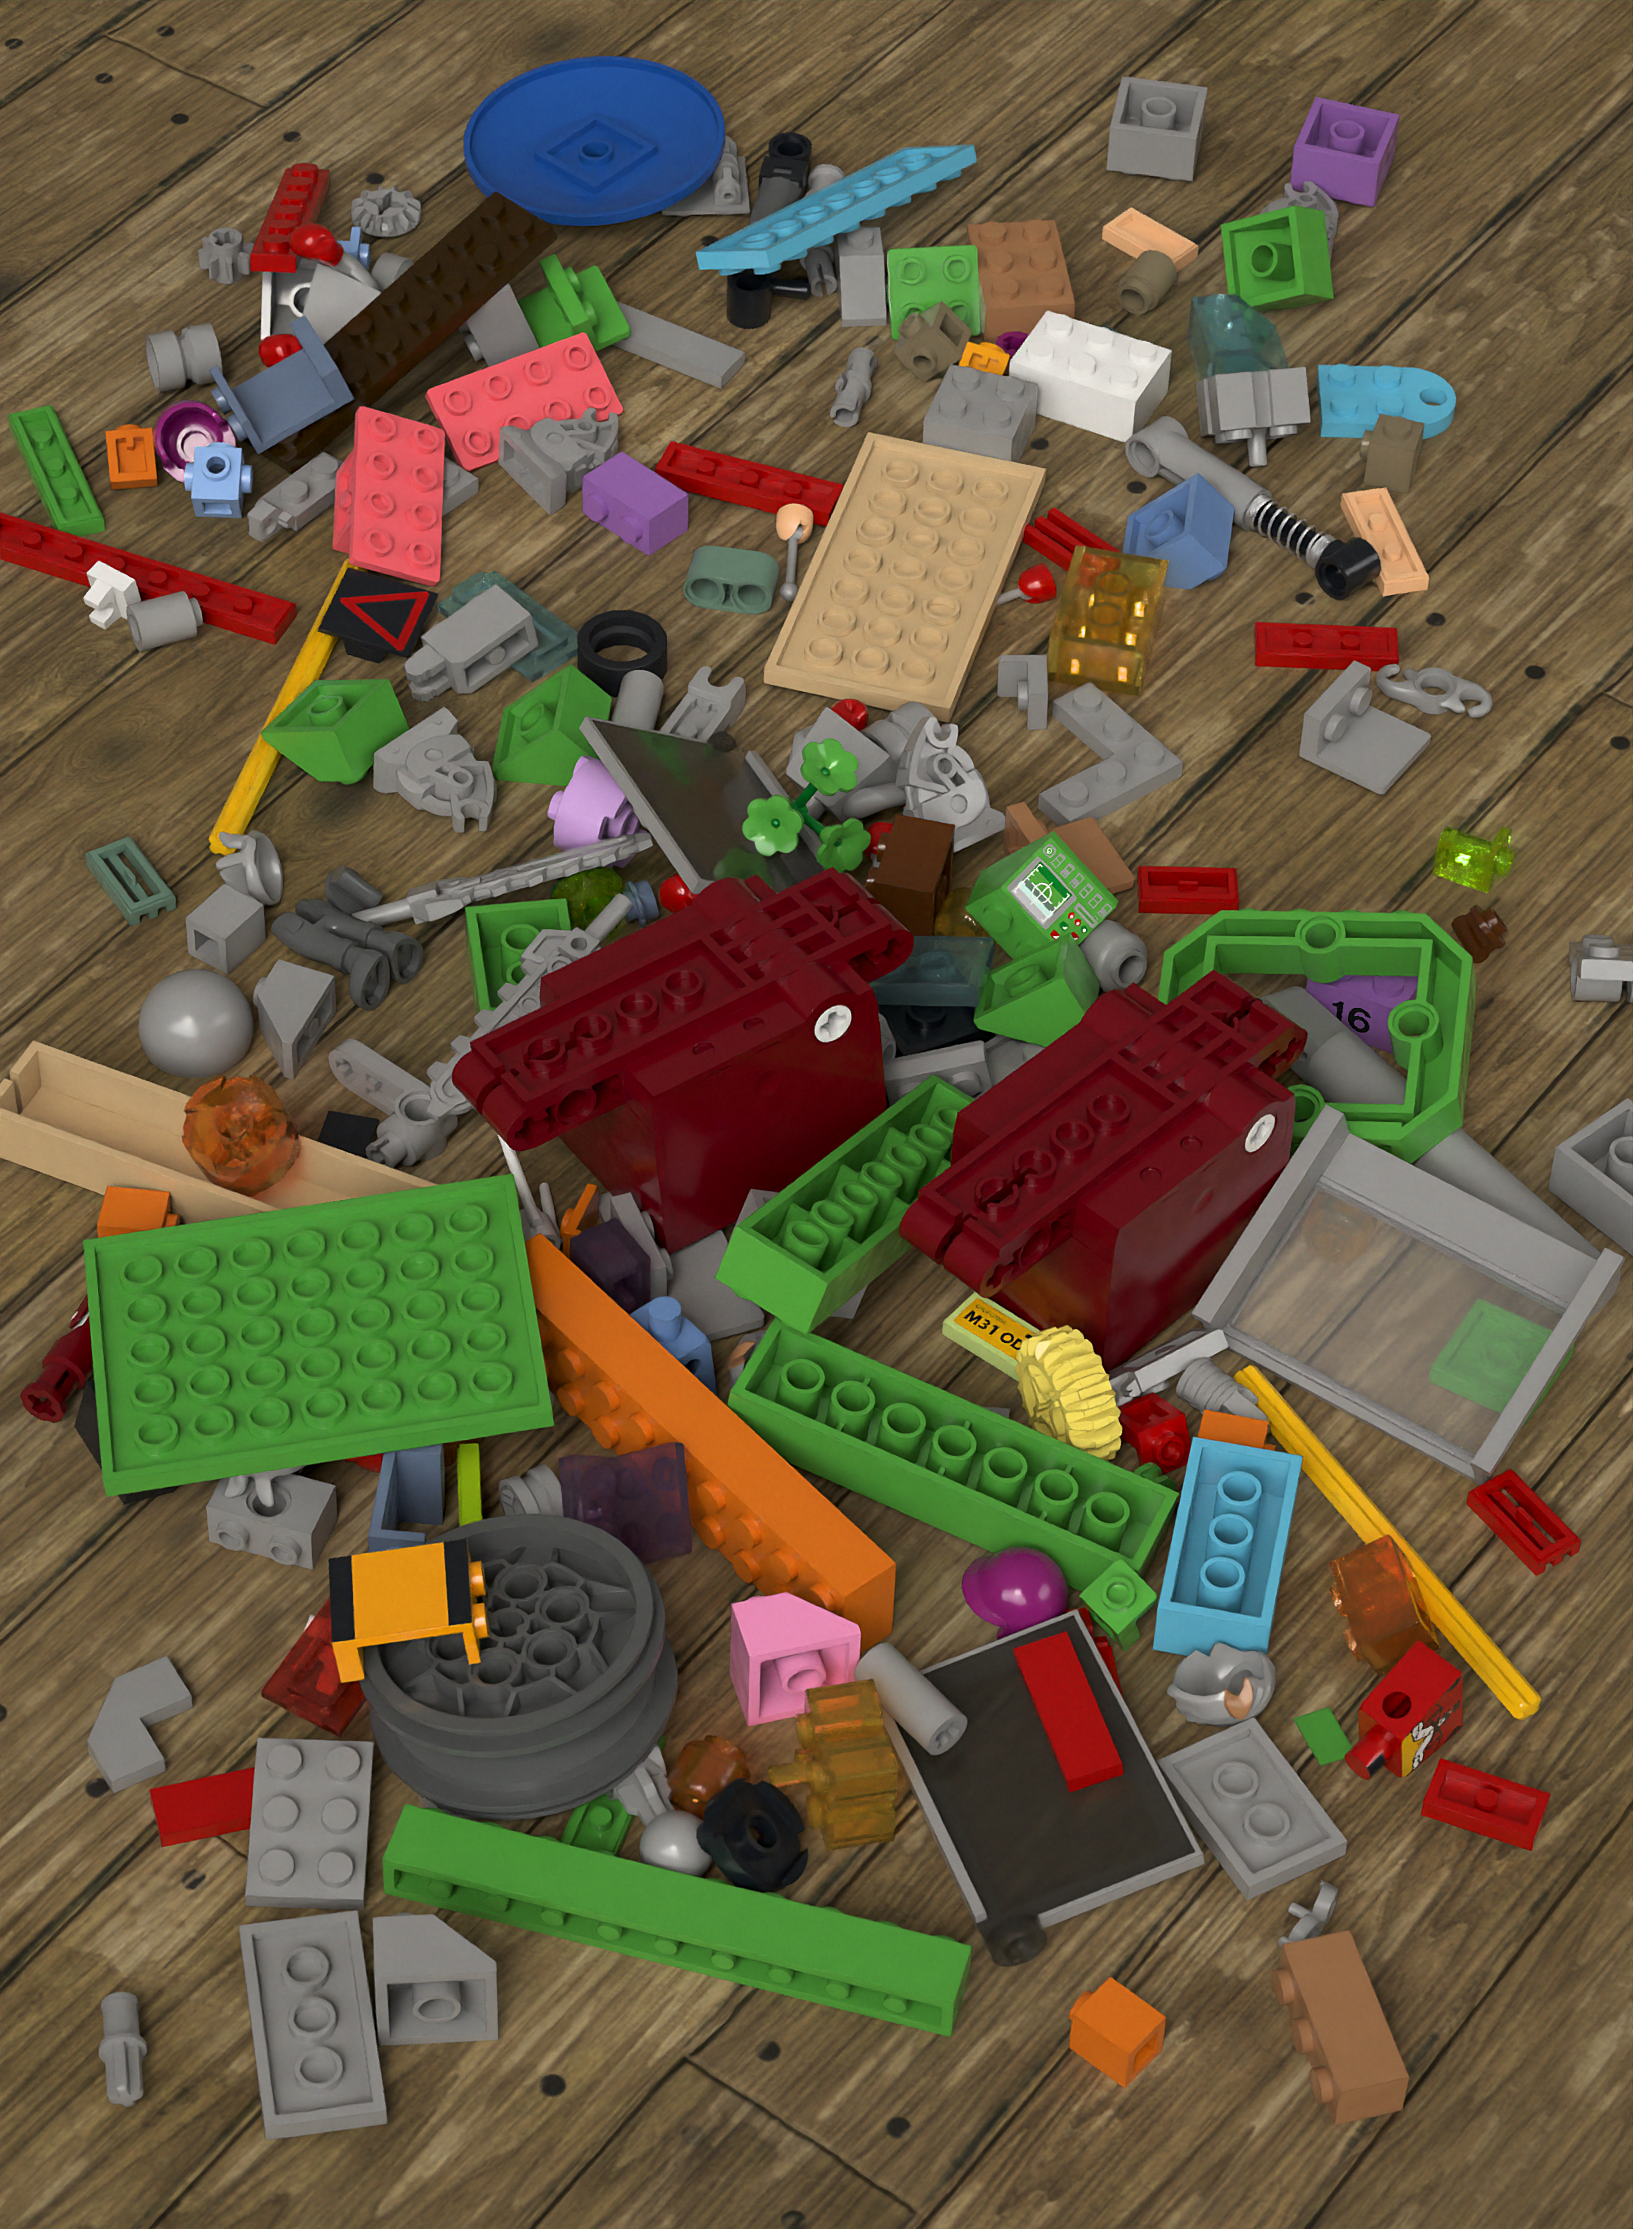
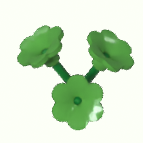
M827 738L821 744L809 742L802 750L804 763L800 768L802 777L810 783L796 800L780 794L773 795L768 800L761 797L752 800L747 807L749 817L742 824V832L748 840L755 842L756 850L760 854L771 856L777 851L783 853L793 851L799 842L797 833L805 824L819 835V841L822 845L816 853V860L824 866V871L831 867H834L839 873H842L844 870H854L862 861V852L870 844V833L863 829L862 822L856 818H850L842 825L836 824L825 827L808 814L806 803L817 790L825 796H834L838 791L845 793L852 791L857 784V778L854 773L859 766L858 759L854 754L844 751L841 743L833 738Z

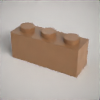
M1350 1930L1282 1944L1279 1968L1272 1971L1273 1990L1278 2003L1281 2006L1288 2005L1293 2018L1291 2020V2034L1294 2046L1300 2055L1307 2054L1312 2067L1310 2070L1311 2088L1317 2103H1326L1334 2126L1402 2111L1409 2076Z

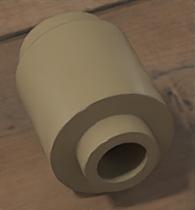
M1147 250L1141 253L1119 281L1117 298L1122 307L1133 314L1139 315L1153 310L1177 280L1178 273L1172 260L1166 254L1155 250Z

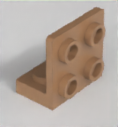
M1025 802L1006 807L1003 850L1007 856L1054 831L1112 894L1134 887L1135 877L1094 818L1088 817L1047 830L1044 822L1040 818L1036 819Z

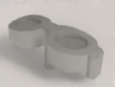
M1321 1880L1320 1893L1316 1899L1313 1911L1292 1902L1288 1912L1301 1919L1292 1929L1288 1938L1282 1936L1279 1939V1947L1282 1948V1944L1314 1938L1320 1935L1336 1908L1339 1892L1337 1887Z

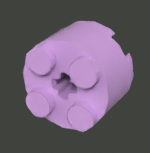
M588 755L581 756L576 763L573 777L565 791H557L551 799L548 818L555 820L553 844L562 851L599 842L602 839L627 834L647 833V831L639 828L641 822L632 811L633 806L600 759H595ZM633 773L655 805L656 789L652 781ZM636 854L604 867L609 871H612L613 865L624 868Z

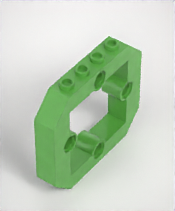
M1244 908L1239 911L1221 910L1164 952L1158 1000L1165 1005L1213 969L1220 974H1305L1307 978L1319 983L1334 982L1344 975L1418 976L1416 999L1406 1000L1396 1005L1390 1012L1387 1020L1394 1059L1398 1065L1408 1070L1404 1104L1325 1103L1320 1092L1311 1086L1302 1084L1290 1086L1287 1089L1295 1094V1116L1289 1161L1325 1105L1344 1113L1349 1133L1409 1164L1415 1162L1463 1126L1477 995L1473 957L1426 913H1412L1404 910L1392 913H1371L1357 910L1311 912L1305 909L1259 911L1253 908ZM1415 1034H1421L1420 1036L1411 1037ZM1301 1119H1308L1304 1122H1296Z

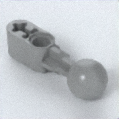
M656 1745L647 1759L625 1780L607 1791L606 1795L610 1801L619 1799L628 1814L639 1816L645 1829L641 1836L639 1849L642 1863L701 1878L713 1860L711 1855H708L701 1849L696 1838V1830L704 1821L690 1812L675 1810L670 1800L673 1796V1789L667 1780L665 1763L660 1749Z

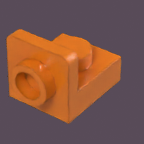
M127 424L119 426L112 431H105L111 490L157 486L152 427L142 428L139 425Z

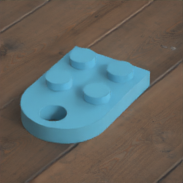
M1337 364L1318 365L1316 384L1321 437L1363 438L1365 430H1374L1379 414L1399 416L1408 420L1425 423L1422 439L1442 433L1453 421L1456 405L1455 392L1445 379L1430 371L1389 365L1349 366ZM1427 402H1433V403H1437V404H1439V405H1437V406H1432V405H1428V404H1426V403H1427Z

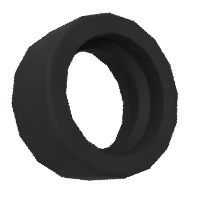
M612 610L598 614L585 622L577 634L578 670L609 696L618 697L623 677L628 672L634 670L652 672L662 681L667 672V634L660 623L647 614L632 610ZM628 645L639 648L648 654L632 661H613L603 658L597 653L608 647Z

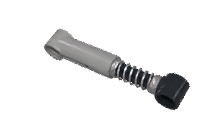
M1162 416L1126 441L1125 452L1128 461L1133 469L1142 476L1154 477L1158 474L1177 486L1199 473L1235 507L1234 524L1243 530H1258L1261 536H1268V539L1271 542H1277L1280 548H1287L1290 554H1297L1299 560H1306L1307 564L1315 569L1318 584L1331 598L1344 600L1380 574V558L1369 542L1360 537H1352L1345 542L1342 539L1326 535L1325 531L1316 533V526L1310 525L1307 527L1306 519L1297 521V514L1291 513L1288 515L1287 507L1278 509V502L1272 498V493L1268 489L1189 440L1183 426L1174 418Z

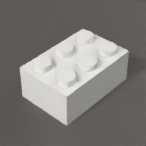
M1047 310L1010 360L1009 377L1038 383L1036 414L1126 443L1131 436L1144 428L1168 393L1172 350Z

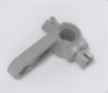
M346 1039L329 1053V1065L338 1081L347 1089L389 1115L377 1127L378 1139L366 1147V1155L369 1160L379 1164L386 1162L385 1166L394 1168L398 1163L404 1166H411L417 1161L431 1160L444 1152L447 1147V1136L457 1128L458 1120L456 1115H449L439 1122L427 1116V1109L431 1102L430 1087L355 1039Z

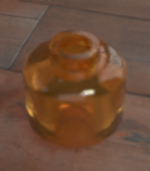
M707 1735L704 1740H694L686 1743L666 1781L668 1788L671 1789L673 1794L672 1800L677 1803L674 1809L690 1812L704 1821L706 1804L717 1790L738 1778H747L745 1782L750 1781L751 1772L744 1762L746 1759L745 1753L733 1743L714 1735Z

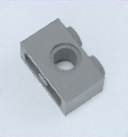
M292 1473L276 1476L270 1480L275 1504L272 1507H266L257 1495L255 1479L253 1477H249L246 1490L241 1495L227 1498L224 1495L230 1477L219 1480L206 1506L210 1542L220 1544L229 1550H242L268 1557L280 1564H293L311 1570L314 1569L338 1521L336 1485Z

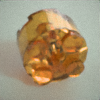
M225 1075L217 1076L200 1086L186 1103L184 1109L186 1118L183 1125L184 1136L182 1135V1142L208 1181L244 1196L254 1197L259 1192L265 1191L281 1181L294 1165L295 1160L300 1156L301 1141L298 1136L297 1124L273 1087L257 1076L249 1075L250 1078L239 1076L229 1079Z

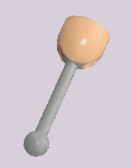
M800 504L785 505L778 510L776 516L778 537L788 542L786 582L780 589L781 597L786 601L795 600L799 590L795 584L798 545L806 542L813 531V513L809 508Z

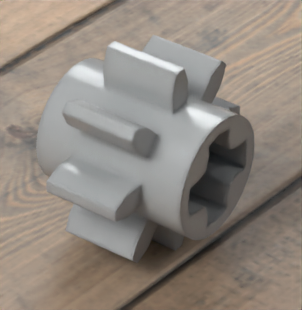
M219 228L212 231L208 238H202L203 248L198 250L199 268L209 269L210 279L222 284H232L240 281L244 274H250V253L254 245L249 242L244 243L243 233L233 228Z

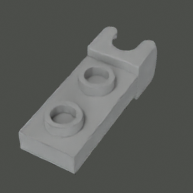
M708 666L701 667L688 684V693L660 731L705 740L707 743H704L701 749L711 750L726 727H732L744 709L746 686L743 678L735 677L728 685L716 687L708 682L709 677L712 675L711 668ZM644 753V767L687 782L700 766L699 764Z

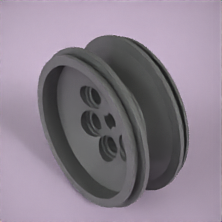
M517 1514L483 1519L450 1530L423 1544L467 1539L471 1562L482 1561L486 1595L478 1596L476 1600L477 1603H485L489 1637L479 1639L481 1663L469 1664L462 1633L363 1647L365 1679L359 1680L362 1693L370 1706V1723L376 1746L391 1771L423 1798L425 1797L443 1809L469 1817L490 1820L531 1819L566 1811L599 1797L631 1775L647 1759L661 1738L675 1704L678 1685L675 1655L666 1635V1616L663 1599L654 1577L643 1562L621 1541L606 1531L575 1519L543 1514Z

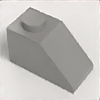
M860 226L855 231L835 234L834 274L838 282L836 289L842 327L886 325L885 268L880 227Z
M278 959L269 975L259 979L254 990L253 1004L258 1007L259 1029L286 1078L295 1079L336 1013L335 976Z

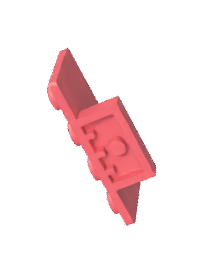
M586 333L571 336L430 388L425 394L440 428L445 431V439L458 465L469 473L499 461V434L501 427L515 426L527 430L545 418L555 421L581 419L583 413L589 407L597 409V422L607 421L610 412L616 413L618 417L623 412V407Z
M365 406L358 408L355 413L354 448L336 472L332 549L349 554L350 564L435 587L440 581L445 431L443 429Z

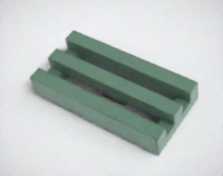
M130 836L85 853L87 868L131 927L140 924L141 915L145 914L150 920L158 916V909L164 907L167 912L176 909L174 894ZM123 853L152 891L153 896L148 897L136 881L135 875L129 867L125 866L117 854ZM104 859L111 867V869L114 871V873L117 875L122 884L125 886V888L128 890V892L131 894V896L134 898V900L136 901L135 903L128 895V893L125 891V889L122 887V885L119 883V881L116 879V877L113 875V873L110 871L108 866L105 864V862L103 861Z

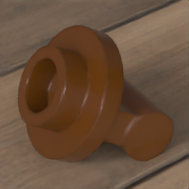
M1476 904L1470 908L1468 914L1460 915L1452 921L1451 926L1464 949L1473 957L1474 963L1485 961L1489 957L1490 952L1506 945L1502 935L1508 929L1491 906L1483 910Z

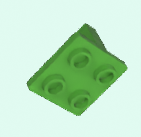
M975 245L897 248L887 251L888 284H885L886 303H889L892 339L898 340L900 335L898 332L899 326L909 315L914 312L922 314L941 301L972 331L971 336L980 334L978 256Z
M556 254L539 261L548 287L519 300L518 304L540 348L580 333H586L595 352L631 335L630 327L598 266H592L575 274L572 267L563 270Z

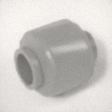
M1104 919L1078 945L1100 980L1099 989L1105 992L1113 989L1124 990L1133 982L1137 984L1144 976L1148 956L1145 942L1137 934L1116 921Z

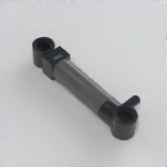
M782 133L770 140L768 156H764L760 169L759 191L748 226L805 197L808 188V176L811 171L812 143L807 137L798 133ZM745 269L742 272L728 275L727 319L734 326L743 329L762 327L770 319L772 295L807 300L811 294L810 282L778 278L780 269L761 275L754 274L753 269Z

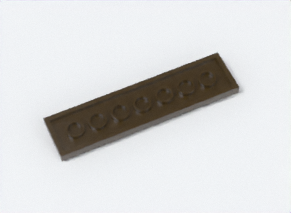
M495 191L323 344L339 369L354 399L264 450L261 454L290 474L295 473L355 421V413L360 406L370 408L556 241L558 237L552 225ZM248 438L245 439V440H243V441L246 442L248 445H250L251 447H253V445L251 444V442H250V440H249Z

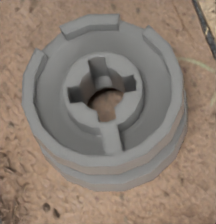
M545 1464L528 1469L526 1476L523 1478L513 1475L502 1479L498 1485L504 1516L543 1514L572 1519L565 1493L552 1470Z

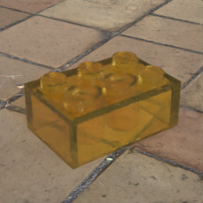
M1076 545L1049 637L1047 680L1080 687L1091 682L1099 690L1140 697L1165 605L1169 560Z

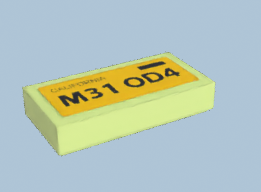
M976 1292L943 1321L942 1334L1018 1382L1019 1378L1015 1372L1016 1365L1018 1364L1016 1359L1017 1350L1021 1348L1022 1341L1040 1332L1034 1326L990 1299L981 1297Z

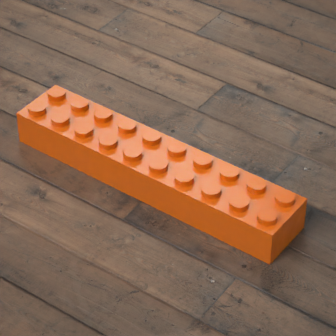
M539 1233L527 1240L525 1247L548 1388L557 1397L564 1411L570 1416H577L592 1430L597 1442L605 1449L611 1448L624 1460L629 1471L638 1481H646L661 1496L665 1506L671 1513L685 1518L696 1529L700 1539L708 1548L712 1550L717 1549L732 1563L735 1572L744 1582L748 1584L753 1583L765 1596L787 1592L858 1624L861 1632L860 1654L890 1635L893 1626L896 1562L543 1234Z

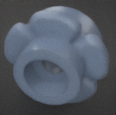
M646 879L633 883L631 880L626 882L625 892L620 894H623L632 902L633 908L626 914L625 919L627 922L637 920L639 926L644 928L646 927V921L659 917L655 896Z

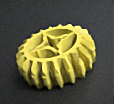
M1068 1325L1059 1328H1048L1022 1341L1021 1348L1017 1350L1016 1359L1018 1364L1016 1365L1015 1372L1019 1378L1017 1388L1022 1395L1023 1404L1021 1406L1028 1415V1424L1032 1425L1036 1431L1105 1461L1114 1459L1116 1451L1120 1449L1121 1445L1119 1436L1122 1435V1426L1118 1421L1121 1411L1116 1406L1114 1397L1116 1392L1112 1390L1110 1385V1374L1105 1372L1101 1357L1094 1353L1092 1343L1088 1339H1084L1083 1334L1078 1329H1072Z

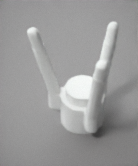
M498 1135L511 1174L514 1173L515 1185L524 1209L520 1210L524 1241L526 1242L541 1233L559 1249L563 1239L560 1238V1230L557 1226L549 1185L541 1183L539 1186L543 1210L541 1212L535 1205L516 1151L511 1149Z

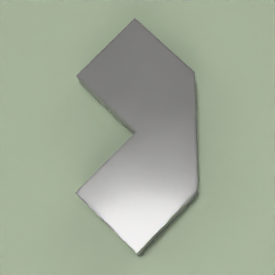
M167 1656L114 1679L88 1737V1753L113 1794L166 1771L165 1759L146 1728L193 1708L192 1695Z

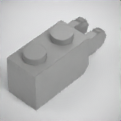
M495 584L482 594L472 598L461 609L444 621L435 624L427 633L422 635L423 647L415 652L413 657H408L403 667L407 680H410L408 686L413 700L416 699L422 701V703L424 701L428 702L434 696L440 695L450 687L457 693H473L539 646L532 616Z

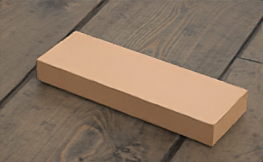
M1387 488L1342 494L1341 508L1354 536L1369 542L1380 558L1381 571L1375 578V581L1382 595L1389 596L1428 590L1429 576Z

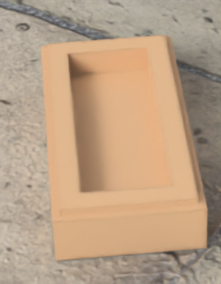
M1129 208L1103 226L1102 240L1136 259L1144 251L1155 250L1166 254L1172 260L1178 272L1198 257L1199 245L1133 208Z

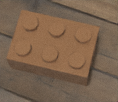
M1035 219L1026 222H987L984 224L967 225L966 245H975L977 247L981 343L988 342L996 345L997 338L1006 332H1023L1029 335L1047 310L1057 314H1064L1074 319L1075 300L1055 220L1043 221Z

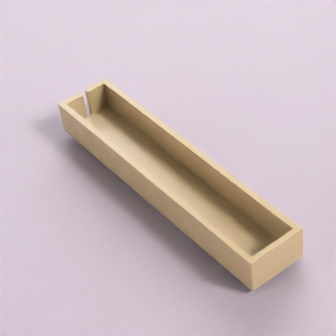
M34 1040L10 1070L11 1080L4 1078L0 1083V1158L105 1195L107 1186L168 1191L171 1196L172 1214H179L180 1223L182 1224L438 1185Z

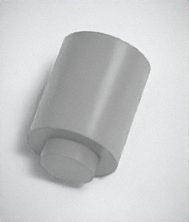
M184 591L130 604L126 608L130 633L140 652L196 637L197 626L203 624L198 601L196 598L189 599Z

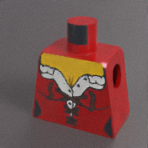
M1418 1640L1361 1703L1358 1709L1359 1741L1344 1755L1345 1761L1352 1771L1359 1777L1369 1780L1384 1766L1397 1777H1407L1463 1727V1673Z

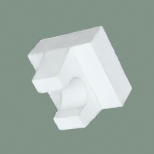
M99 560L87 572L91 588L83 599L86 605L95 609L89 615L92 623L106 630L120 617L127 620V605L142 602L135 579Z

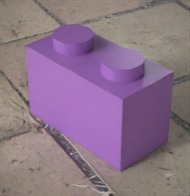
M621 451L582 477L583 513L592 521L598 522L621 537L623 541L633 545L648 556L688 530L689 494Z

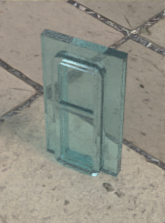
M495 570L491 573L479 572L456 585L452 589V596L437 604L438 612L448 618L465 606L472 598L497 584L532 616L539 646L511 665L513 669L531 682L536 681L577 656L578 632Z

